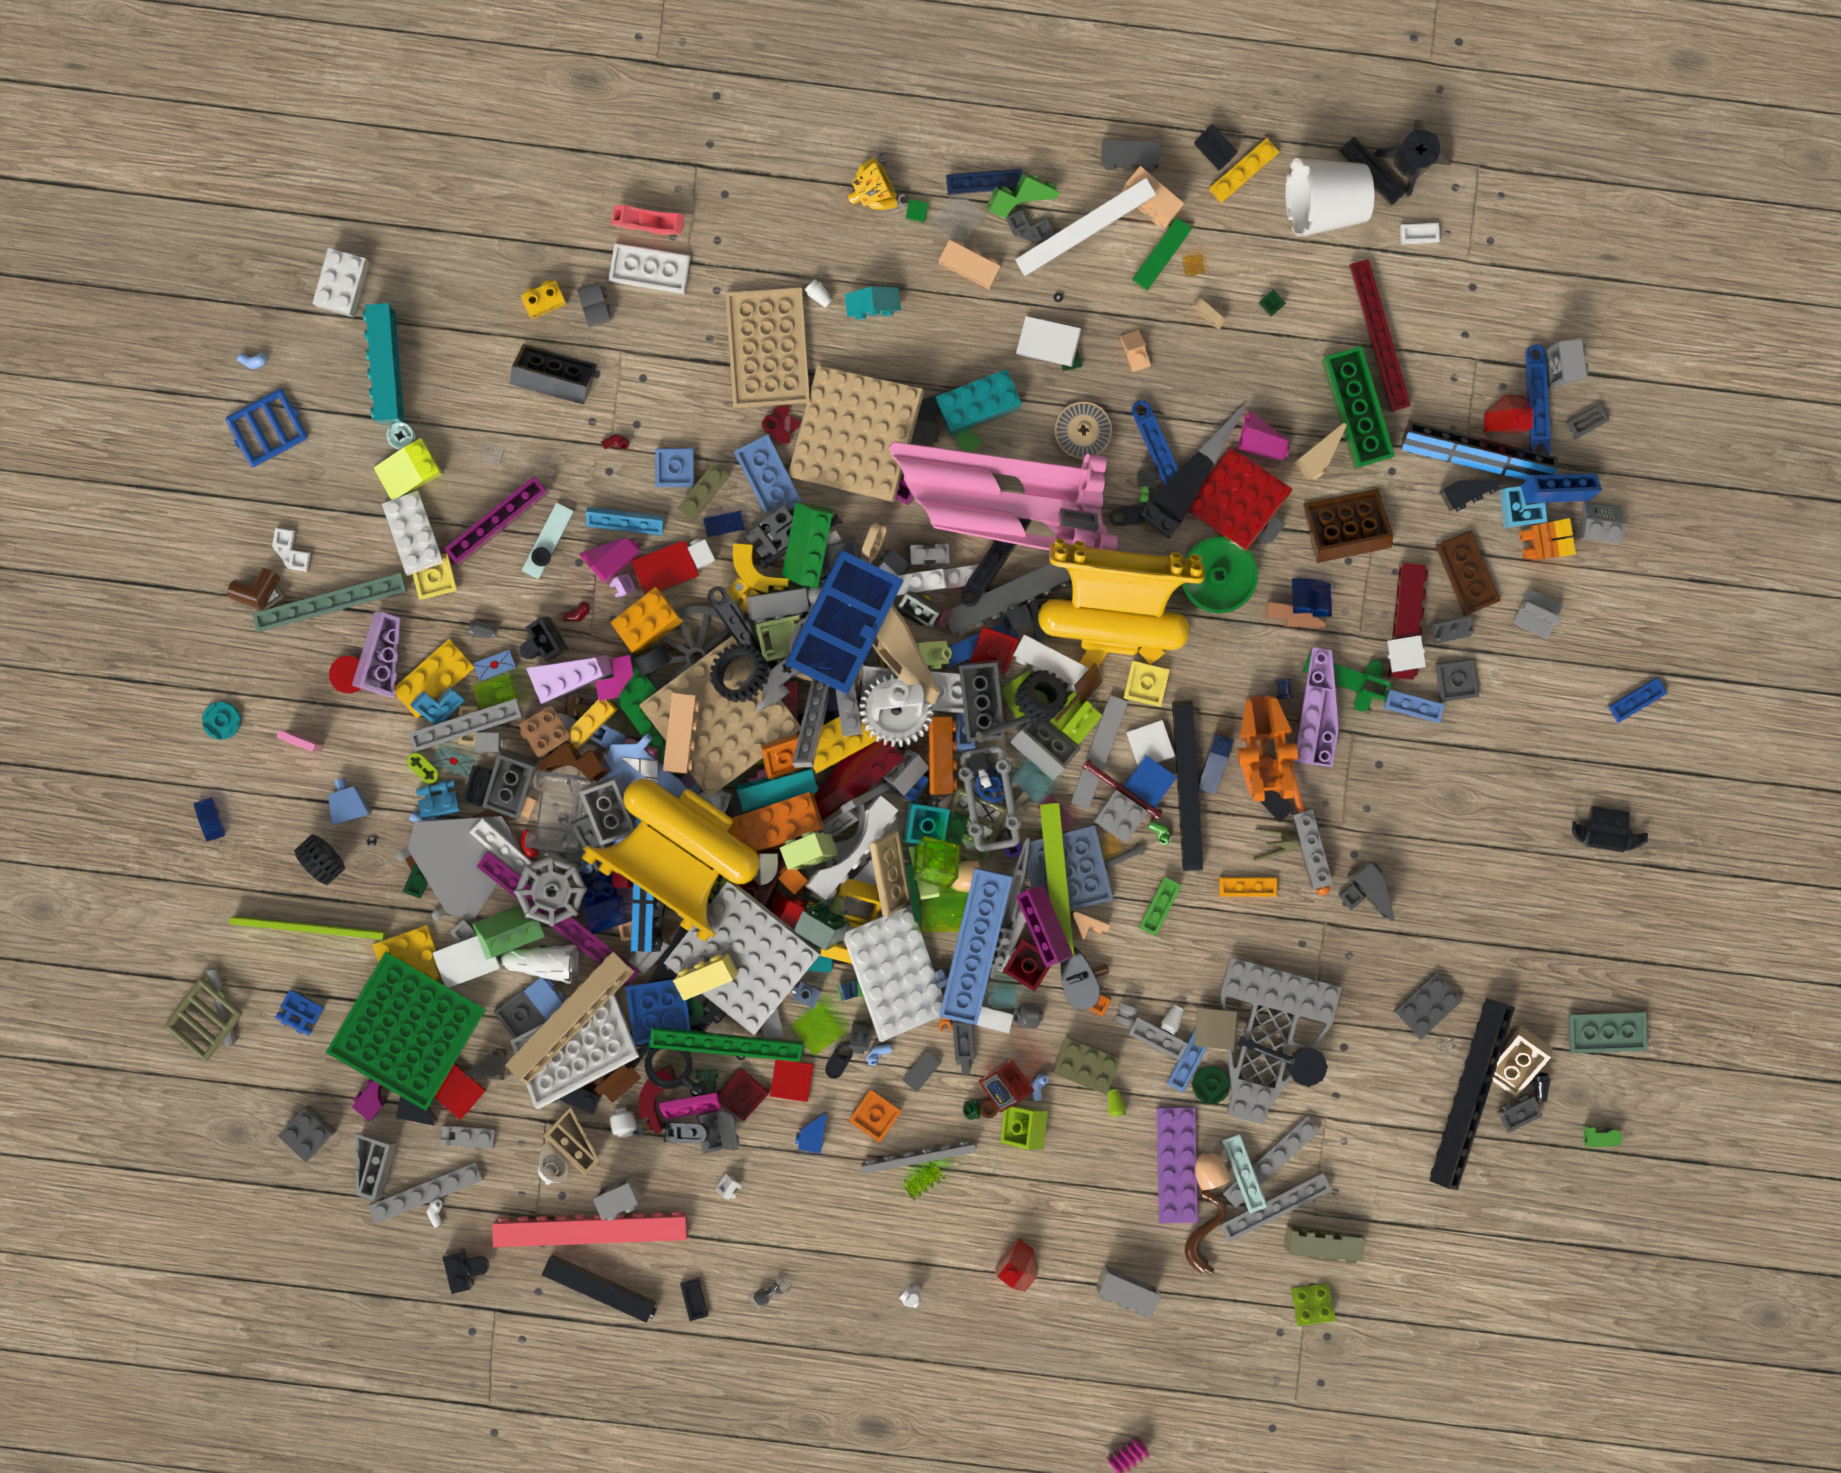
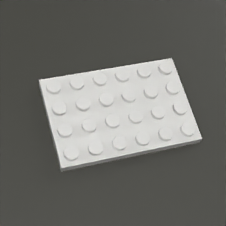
M911 905L900 909L888 917L881 916L849 929L845 933L844 941L879 1041L883 1042L939 1017L943 995L941 989L937 987L936 983L938 981L918 923L914 922Z
M615 993L528 1083L527 1088L536 1109L548 1105L639 1057ZM540 1026L511 1040L515 1054L522 1048L524 1042L536 1033Z

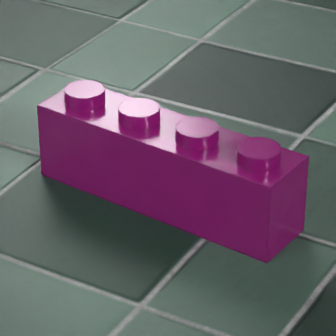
M1044 885L1017 895L1016 898L1045 966L1049 967L1073 957L1074 955Z

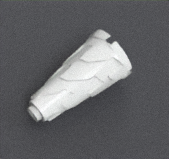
M576 945L513 949L502 954L501 964L510 971L524 972L533 976L573 984L577 977H572V974L578 973L579 951L574 950L577 948Z

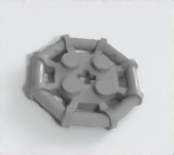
M552 854L532 864L525 865L517 888L514 890V894L517 896L525 913L524 916L549 924V926H554V924L574 915L576 916L583 896L587 891V887L584 885L577 869L578 865L553 857ZM553 865L566 869L564 874L553 871ZM548 866V871L541 872L539 875L534 872L539 868ZM572 875L575 881V887H570L567 878ZM529 876L534 878L530 889H525ZM554 886L556 893H552L550 896L547 895L546 888ZM571 893H576L574 901L571 906L568 903V900L570 898ZM531 894L535 904L530 907L525 895ZM565 906L566 911L554 916L556 909ZM541 908L549 911V914L547 916L536 912V910Z

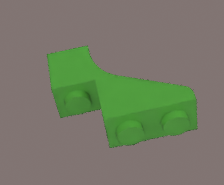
M1022 173L1014 192L1004 186L1001 189L995 187L986 208L990 212L1006 219L1009 212L1017 204L1027 201L1056 199L1060 192L1055 189V184L1049 181L1045 183L1038 181L1040 177L1029 173V175Z

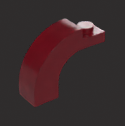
M672 1064L655 1072L660 1078L665 1080L677 1079ZM648 1079L639 1095L638 1110L640 1119L648 1117L647 1124L650 1131L653 1130L657 1134L662 1132L664 1128L656 1110V1098L664 1089L657 1087Z

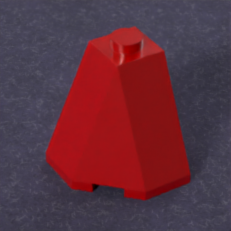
M1504 395L1484 413L1483 432L1522 434L1531 430L1533 426V408L1524 395Z
M1018 1238L995 1267L997 1277L1012 1289L1026 1292L1037 1278L1034 1249Z

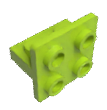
M1072 692L1070 696L1067 698L1068 701L1065 704V707L1077 695L1075 692ZM1078 699L1058 722H1055V718L1051 719L1050 722L1076 744H1080L1101 719L1102 714L1094 709L1093 705L1088 701L1081 705Z

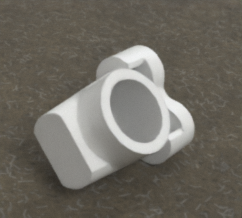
M916 1284L912 1285L911 1288L906 1286L901 1292L899 1299L903 1301L905 1306L916 1308L922 1300L919 1297L921 1294L920 1286Z

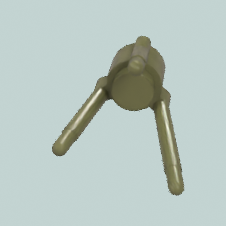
M1255 829L1257 832L1283 836L1280 837V841L1267 842L1266 845H1280L1284 849L1255 857L1253 861L1266 859L1282 853H1290L1291 849L1298 848L1297 835L1290 834V831Z

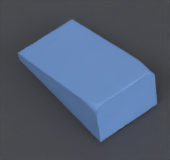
M956 712V751L966 752L974 750L975 741L967 742L964 713Z

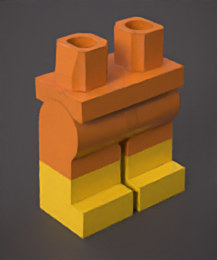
M1570 518L1527 527V529L1519 531L1521 541H1530V547L1522 549L1523 559H1533L1535 561L1576 555L1573 537L1552 541L1555 538L1573 535Z

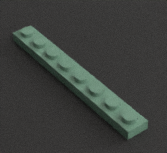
M399 573L256 612L252 616L256 630L259 633L405 593L407 589L403 575Z

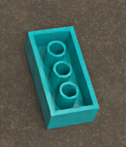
M1007 369L935 398V404L949 437L1020 410L1022 405Z

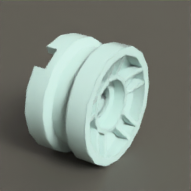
M397 422L388 428L387 440L393 448L401 450L416 441V434L409 425ZM403 433L405 438L399 440L398 435Z

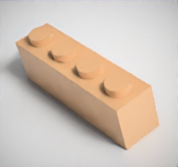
M672 693L663 766L664 772L688 774V770H692L693 759L690 758V751H694L695 739H692V733L697 730V720H694L695 712H699L700 701L696 700L697 697L695 695Z

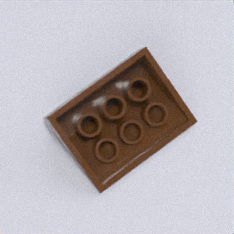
M1379 489L1303 504L1311 545L1317 563L1392 548L1393 533Z

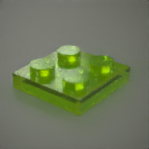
M820 1003L791 1025L813 1056L845 1034L823 1003Z

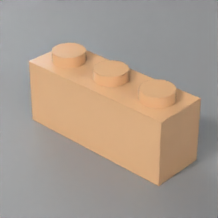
M958 240L948 241L938 263L989 290L1001 267L995 259L982 257L979 251L973 248L971 250L965 248L964 244Z

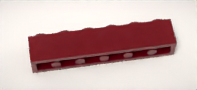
M1399 564L1392 640L1422 636L1420 619L1424 617L1422 600H1425L1426 589H1423L1424 581H1427L1428 570H1425L1426 565ZM1389 662L1388 678L1414 680L1415 676L1418 675V668L1392 672L1391 663Z

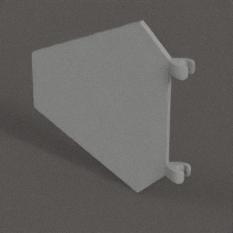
M502 816L483 817L521 850ZM482 817L414 821L408 847L396 854L398 861H402L412 855L443 906L432 912L434 920H438L446 914L474 920L497 886L494 880L476 867L487 852H491L469 832Z

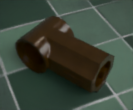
M567 695L564 714L581 717L596 701Z

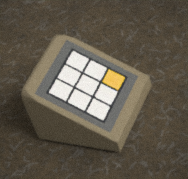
M276 585L266 604L269 609L286 598L278 585Z

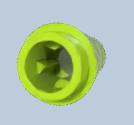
M1118 1089L1109 1090L1107 1093L1108 1114H1111V1118L1126 1115L1125 1110L1127 1108Z

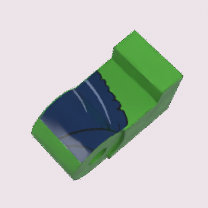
M858 978L836 986L840 1001L863 996Z
M1591 1125L1583 1126L1584 1145L1587 1147H1615L1620 1145L1623 1140L1621 1132L1614 1128L1595 1131V1127Z

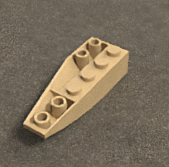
M887 595L880 598L871 607L880 611ZM893 603L872 646L888 667L907 685L921 684L924 699L933 705L937 701L940 690L904 617L900 615ZM867 614L866 625L872 628L876 618Z

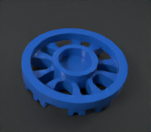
M990 767L994 771V776H990L987 771L991 786L981 791L980 789L984 786L979 784V775L975 782L978 795L987 800V802L992 803L1005 798L1004 789L1000 788L1001 786L1003 787V783H1001L1002 775L999 778L996 777L998 774L996 767ZM998 791H1001L1004 795L1000 797ZM989 792L990 797H987L984 793Z

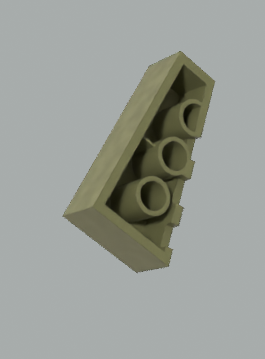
M1287 1225L1284 1248L1290 1255L1312 1258L1322 1257L1333 1261L1343 1259L1349 1263H1357V1261H1363L1366 1238L1359 1234Z

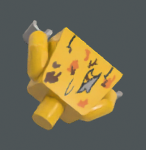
M879 151L876 158L873 157L859 166L855 179L852 181L855 191L848 194V199L853 205L861 201L863 206H869L871 209L887 210L895 208L897 205L905 207L908 202L903 204L900 201V198L906 197L905 194L895 199L897 194L882 166L887 163L888 158L884 160L879 158L884 155L883 151Z

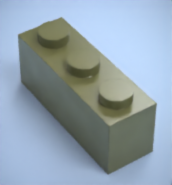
M712 463L679 505L678 510L692 521H695L728 480L729 475Z

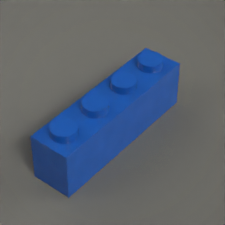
M1597 473L1532 475L1521 485L1526 503L1590 501L1602 491Z

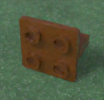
M626 1063L594 1080L593 1082L597 1085L594 1090L599 1095L604 1093L613 1103L638 1082L641 1076L629 1063Z

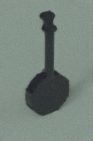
M1241 1036L1239 1039V1047L1246 1046L1249 1051L1254 1050L1288 1063L1289 1073L1293 1081L1298 1084L1310 1087L1322 1082L1328 1068L1322 1052L1314 1048L1305 1046L1292 1052V1055L1289 1056L1257 1044L1253 1039L1246 1040L1245 1036Z

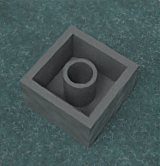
M308 1105L284 1128L278 1137L303 1161L307 1162L337 1130Z

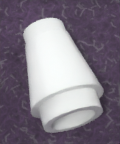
M816 279L804 289L807 292L806 295L824 308L833 300L822 283Z
M1174 1005L1162 1020L1160 1028L1172 1035L1176 1031L1178 1032L1184 1009Z

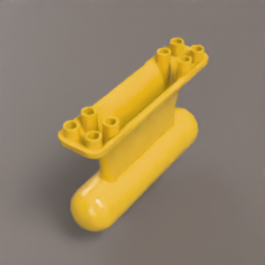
M1056 538L1054 543L1050 545V563L1067 569L1072 580L1073 596L1072 600L1049 599L1042 605L1038 614V622L1045 634L1055 637L1082 640L1081 647L1085 650L1136 655L1139 647L1178 650L1186 645L1190 636L1188 621L1183 615L1167 612L1164 609L1168 599L1177 587L1184 583H1201L1204 581L1205 572L1203 563L1200 562V556L1192 554L1187 559L1182 558V555L1177 552H1172L1170 556H1154L1096 549L1085 546V542L1080 540L1075 541L1074 545L1066 544V540L1062 538Z
M638 778L626 787L623 802L625 808L641 820L639 825L625 839L613 846L594 848L585 845L583 850L586 852L582 859L590 864H594L596 859L602 862L598 870L607 876L613 870L625 876L684 918L680 926L688 931L693 926L700 929L696 937L706 942L709 937L714 938L716 932L708 922L706 910L711 888L718 875H722L735 884L748 883L757 875L760 869L759 856L752 848L727 832L733 823L731 817L690 789H685L680 797L677 798L648 778Z

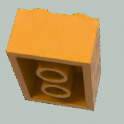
M655 587L610 623L630 651L635 655H639L677 627L683 620L662 591Z

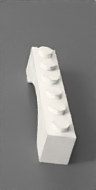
M881 795L876 796L865 810L863 832L853 851L836 865L817 870L805 886L821 900H827V898L830 900L836 894L837 890L835 888L839 883L842 885L848 879L849 875L847 873L851 869L854 870L860 864V857L870 851L869 843L880 838L885 832L883 830L887 824L893 823L897 817L895 814L898 810Z

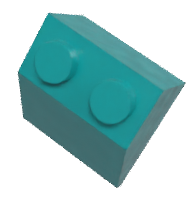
M908 802L902 840L944 848L950 809Z

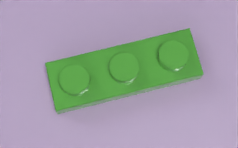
M1164 876L1138 928L1157 936L1182 885Z

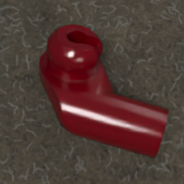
M614 434L600 441L605 450L612 446L626 450L630 444L626 437L619 434Z
M581 602L575 612H564V621H582L589 614V604Z

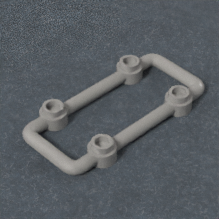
M994 745L964 752L961 755L962 768L959 770L958 775L965 784L971 819L968 832L974 838L976 849L980 852H987L1016 846L1020 841L1019 829L1022 826V821L1016 816L1009 777L1012 764L1006 759L1004 748ZM982 752L985 755L998 753L999 761L996 763V770L1002 775L1009 815L1006 819V827L1012 833V839L982 844L981 837L984 834V827L978 821L972 786L975 774L972 772L971 767H969L967 759Z

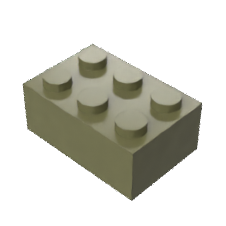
M1065 1036L1052 1073L1107 1095L1121 1059L1119 1056Z

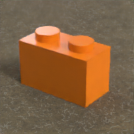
M785 866L780 871L781 876L778 879L794 895L801 896L808 889L805 884L810 879L801 870H788L787 866Z

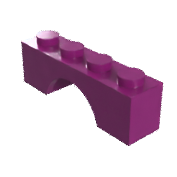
M369 1079L365 1084L366 1090L363 1093L359 1092L353 1099L355 1103L352 1106L354 1110L369 1122L375 1118L385 1105L381 1095L382 1085L372 1079Z

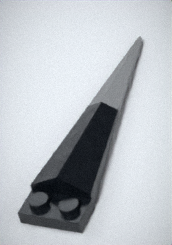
M1245 405L1149 500L1138 515L1166 538H1171L1183 522L1244 411Z

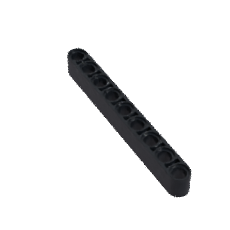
M1192 700L1173 701L1172 714L1182 867L1184 872L1203 870V852Z

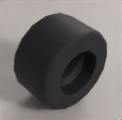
M659 644L637 655L633 661L640 675H646L669 663L671 657L665 645Z

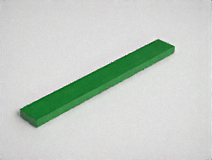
M651 1027L648 1044L650 1048L801 1062L804 1045L800 1041Z

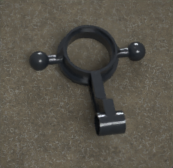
M710 1001L704 1008L706 1015L694 1031L705 1032L713 1021L718 1024L727 1013ZM649 1042L635 1044V1046L644 1047L648 1051L644 1068L648 1079L654 1085L663 1089H675L685 1084L690 1088V1093L693 1097L705 1094L704 1085L698 1082L695 1083L689 1078L693 1069V1060L689 1051L677 1050L685 1058V1072L677 1079L665 1080L660 1078L652 1067L654 1055L662 1049L650 1048L648 1046Z

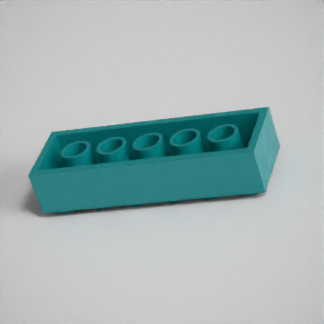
M389 303L365 305L366 310H363V320L367 322V330H364V336L369 346V349H366L367 361H370V368H368L367 373L368 379L372 383V387L369 388L370 399H373L371 417L382 426L392 425L397 422L405 423L396 309Z

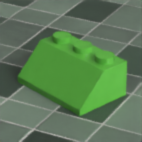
M521 905L475 922L473 927L487 960L545 937L539 921L526 918Z

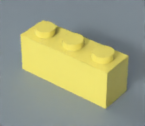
M719 953L712 956L707 962H704V960L697 962L693 968L688 969V967L679 970L673 982L683 1000H686L734 980L738 971L728 953L724 955Z

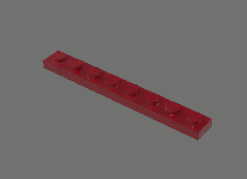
M1369 259L1349 265L1390 410L1394 412L1408 408L1411 404Z

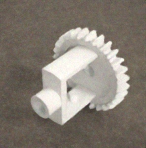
M891 674L890 680L883 676V682L876 679V686L873 684L869 685L871 691L865 690L864 694L867 697L863 696L861 698V701L865 704H860V709L864 710L860 712V717H865L861 721L862 724H868L865 727V731L872 730L870 737L877 734V742L883 738L884 745L891 741V745L894 747L896 741H898L900 747H902L904 740L910 745V738L916 742L918 740L917 735L924 736L922 730L928 731L929 726L927 724L932 722V719L929 717L933 716V711L930 710L933 709V705L924 699L921 684L907 685L899 677L895 679L894 675ZM898 710L901 714L893 715L891 712Z

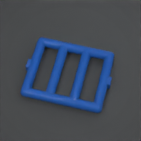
M277 389L227 416L225 419L236 439L234 440L236 446L241 448L251 467L262 464L308 438L298 418L300 415L297 409H293L283 389ZM277 398L280 399L299 434L288 440L269 405L270 402ZM260 407L263 408L282 443L271 449L252 414L253 411ZM244 416L265 452L254 458L235 423L236 420Z

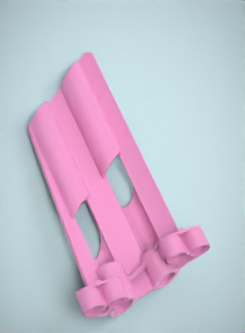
M893 442L888 447L893 459L898 462L904 473L903 479L917 503L926 510L930 523L934 528L1049 550L1050 545L1054 543L1056 538H1062L1066 540V544L1074 545L1075 541L1080 540L1085 542V546L1116 551L1118 538L1116 535L1108 534L1105 525L1102 524L1100 510L1103 505L1102 491L1105 485L1103 473L1107 465L1106 456L1086 454L1082 467L1079 468L902 442ZM992 473L1016 476L1024 487V494L1000 491L999 485ZM1060 508L1096 513L1099 523L1098 530L1092 531L1060 526L1058 514ZM1017 518L1042 521L1053 531L1056 538L1025 534Z

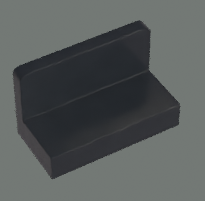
M1213 124L1194 142V145L1218 171L1238 153Z

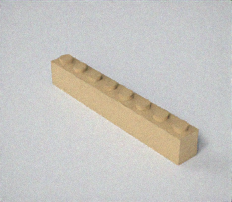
M612 952L597 969L591 972L590 977L580 984L570 997L565 999L563 1005L550 1015L548 1021L540 1026L529 1040L524 1042L522 1048L509 1058L505 1066L519 1081L528 1085L635 971L621 957Z

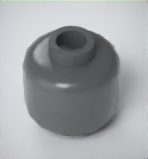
M1022 1003L1014 1010V1021L1020 1028H1037L1040 1021H1043V1011L1035 1003Z

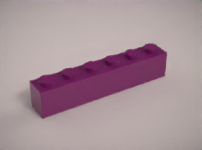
M533 476L444 548V550L457 565H461L548 495L549 492Z

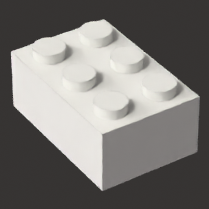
M328 248L312 304L318 308L354 318L370 262L366 258Z

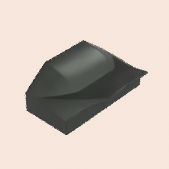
M907 591L897 608L903 612L905 617L920 626L925 625L928 628L932 627L941 612L935 603L919 593Z

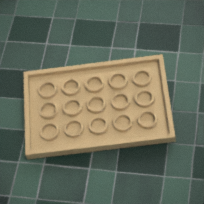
M802 288L725 293L733 408L810 403Z

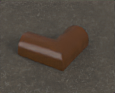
M262 568L253 586L239 580H233L229 584L227 595L232 600L263 611L280 577L275 572Z

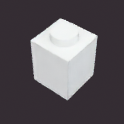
M699 538L690 543L691 546L688 547V550L698 569L716 562L705 539L701 540Z

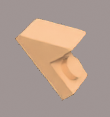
M1139 330L1120 336L1132 373L1150 367L1151 364L1145 349L1146 343Z
M1073 910L1072 915L1083 940L1089 926H1092L1091 930L1102 934L1103 931L1108 933L1109 924Z

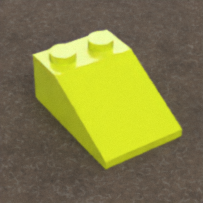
M422 438L405 446L374 467L391 500L402 497L443 475L427 443Z

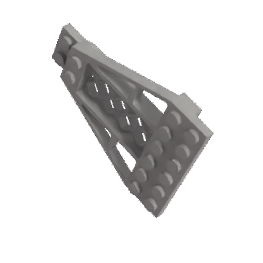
M1230 957L1219 994L1222 1010H1226V997L1252 1003L1246 1027H1236L1237 1031L1244 1032L1243 1036H1245L1246 1040H1249V1036H1251L1255 1043L1258 1044L1268 1039L1272 1046L1270 1049L1277 1051L1278 1047L1284 1045L1282 1053L1288 1055L1291 1046L1301 1048L1307 1046L1293 1042V1035L1299 1017H1306L1325 1023V1026L1310 1046H1308L1310 1048L1316 1047L1333 1023L1342 987ZM1266 1008L1270 1018L1260 1022L1256 1013ZM1269 1008L1279 1010L1280 1012L1272 1015ZM1284 1013L1289 1022L1279 1027L1274 1018ZM1287 1013H1291V1014H1292L1291 1020H1290V1018H1289V1016H1288ZM1254 1018H1256L1259 1024L1252 1027ZM1272 1020L1277 1029L1267 1034L1263 1025ZM1289 1026L1288 1033L1285 1038L1281 1030ZM1261 1027L1265 1036L1256 1041L1251 1032ZM1279 1032L1284 1041L1274 1046L1270 1036ZM1242 1046L1240 1047L1234 1068L1231 1050H1226L1231 1098L1226 1114L1264 1125L1268 1108L1272 1106L1292 1079L1289 1073L1282 1081L1286 1063L1276 1060L1269 1064L1264 1056L1265 1054L1262 1053L1250 1059L1246 1052L1248 1050L1247 1047ZM1244 1055H1246L1249 1061L1242 1064ZM1263 1057L1267 1066L1257 1071L1253 1062ZM1279 1063L1278 1070L1275 1075L1271 1067ZM1251 1064L1255 1073L1246 1078L1241 1069ZM1269 1069L1274 1078L1264 1083L1260 1073ZM1258 1076L1262 1084L1249 1080ZM1274 1082L1273 1087L1268 1086V1084Z

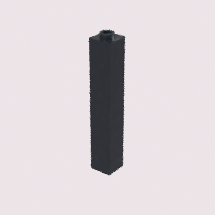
M553 1254L549 1257L542 1272V1276L645 1323H647L649 1318L653 1319L657 1308L654 1307L656 1301Z

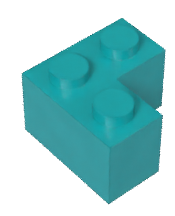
M870 286L844 294L847 317H855V320H865L868 315L869 317H874L882 314V317L894 316V312L901 311L899 291L896 287Z

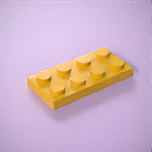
M448 639L394 687L395 694L418 719L422 715L414 710L410 704L422 691H425L437 700L449 687L454 688L475 667L451 639Z
M858 706V708H859V715H860V712H861V711H864V710H861V709H860V706ZM840 717L822 726L813 769L817 774L875 742L878 735L870 737L872 730L865 731V727L868 724L861 723L862 734L843 737Z

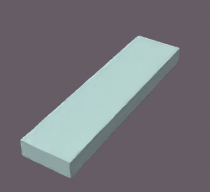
M556 502L521 571L540 580L546 566L539 567L532 562L531 554L536 548L543 547L549 550L552 556L574 511Z
M1241 1134L1222 1140L1249 1213L1267 1208L1266 1200Z

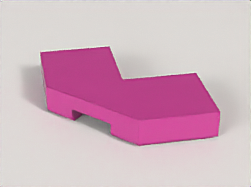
M630 655L612 658L614 677L595 681L599 701L618 698L627 683L632 679L634 670Z

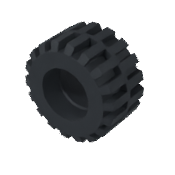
M1037 670L1027 676L1017 688V693L1015 694V698L1018 699L1016 706H1020L1018 710L1020 713L1023 712L1025 714L1024 717L1026 719L1030 717L1032 722L1038 720V723L1049 722L1064 709L1068 701L1066 698L1068 691H1065L1066 685L1061 683L1062 679L1060 677H1055V673L1049 674L1047 670L1042 673L1041 670ZM1034 690L1042 691L1047 696L1049 703L1041 702L1036 697Z
M311 834L294 850L295 856L303 868L322 884H330L345 870L341 857L325 840L317 835Z

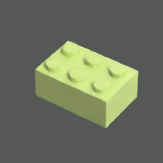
M807 832L802 835V839L796 840L794 838L784 842L785 846L780 847L788 870H806L839 856L831 834H824V832Z

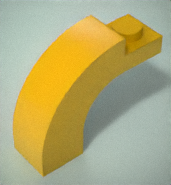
M733 543L734 566L738 575L747 585L763 593H769V586H773V590L784 591V587L789 588V579L766 577L755 570L753 565V545Z

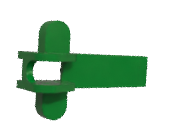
M1308 654L1302 672L1306 674L1308 672L1311 654ZM1369 662L1364 674L1333 663L1335 685L1357 692L1353 702L1355 710L1359 712L1368 710L1372 698L1381 702L1386 701V695L1392 683L1380 679L1383 671L1381 662ZM1367 680L1384 686L1382 695L1364 690Z

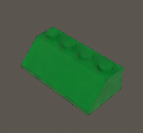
M796 501L782 573L783 577L800 585L814 588L819 587L834 509Z

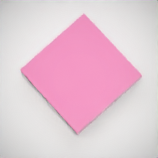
M279 730L277 738L312 752L321 751L323 747L321 743L288 730Z

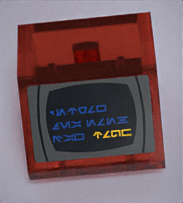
M1006 1059L977 1081L1000 1113L1021 1102L1035 1091L1012 1059Z

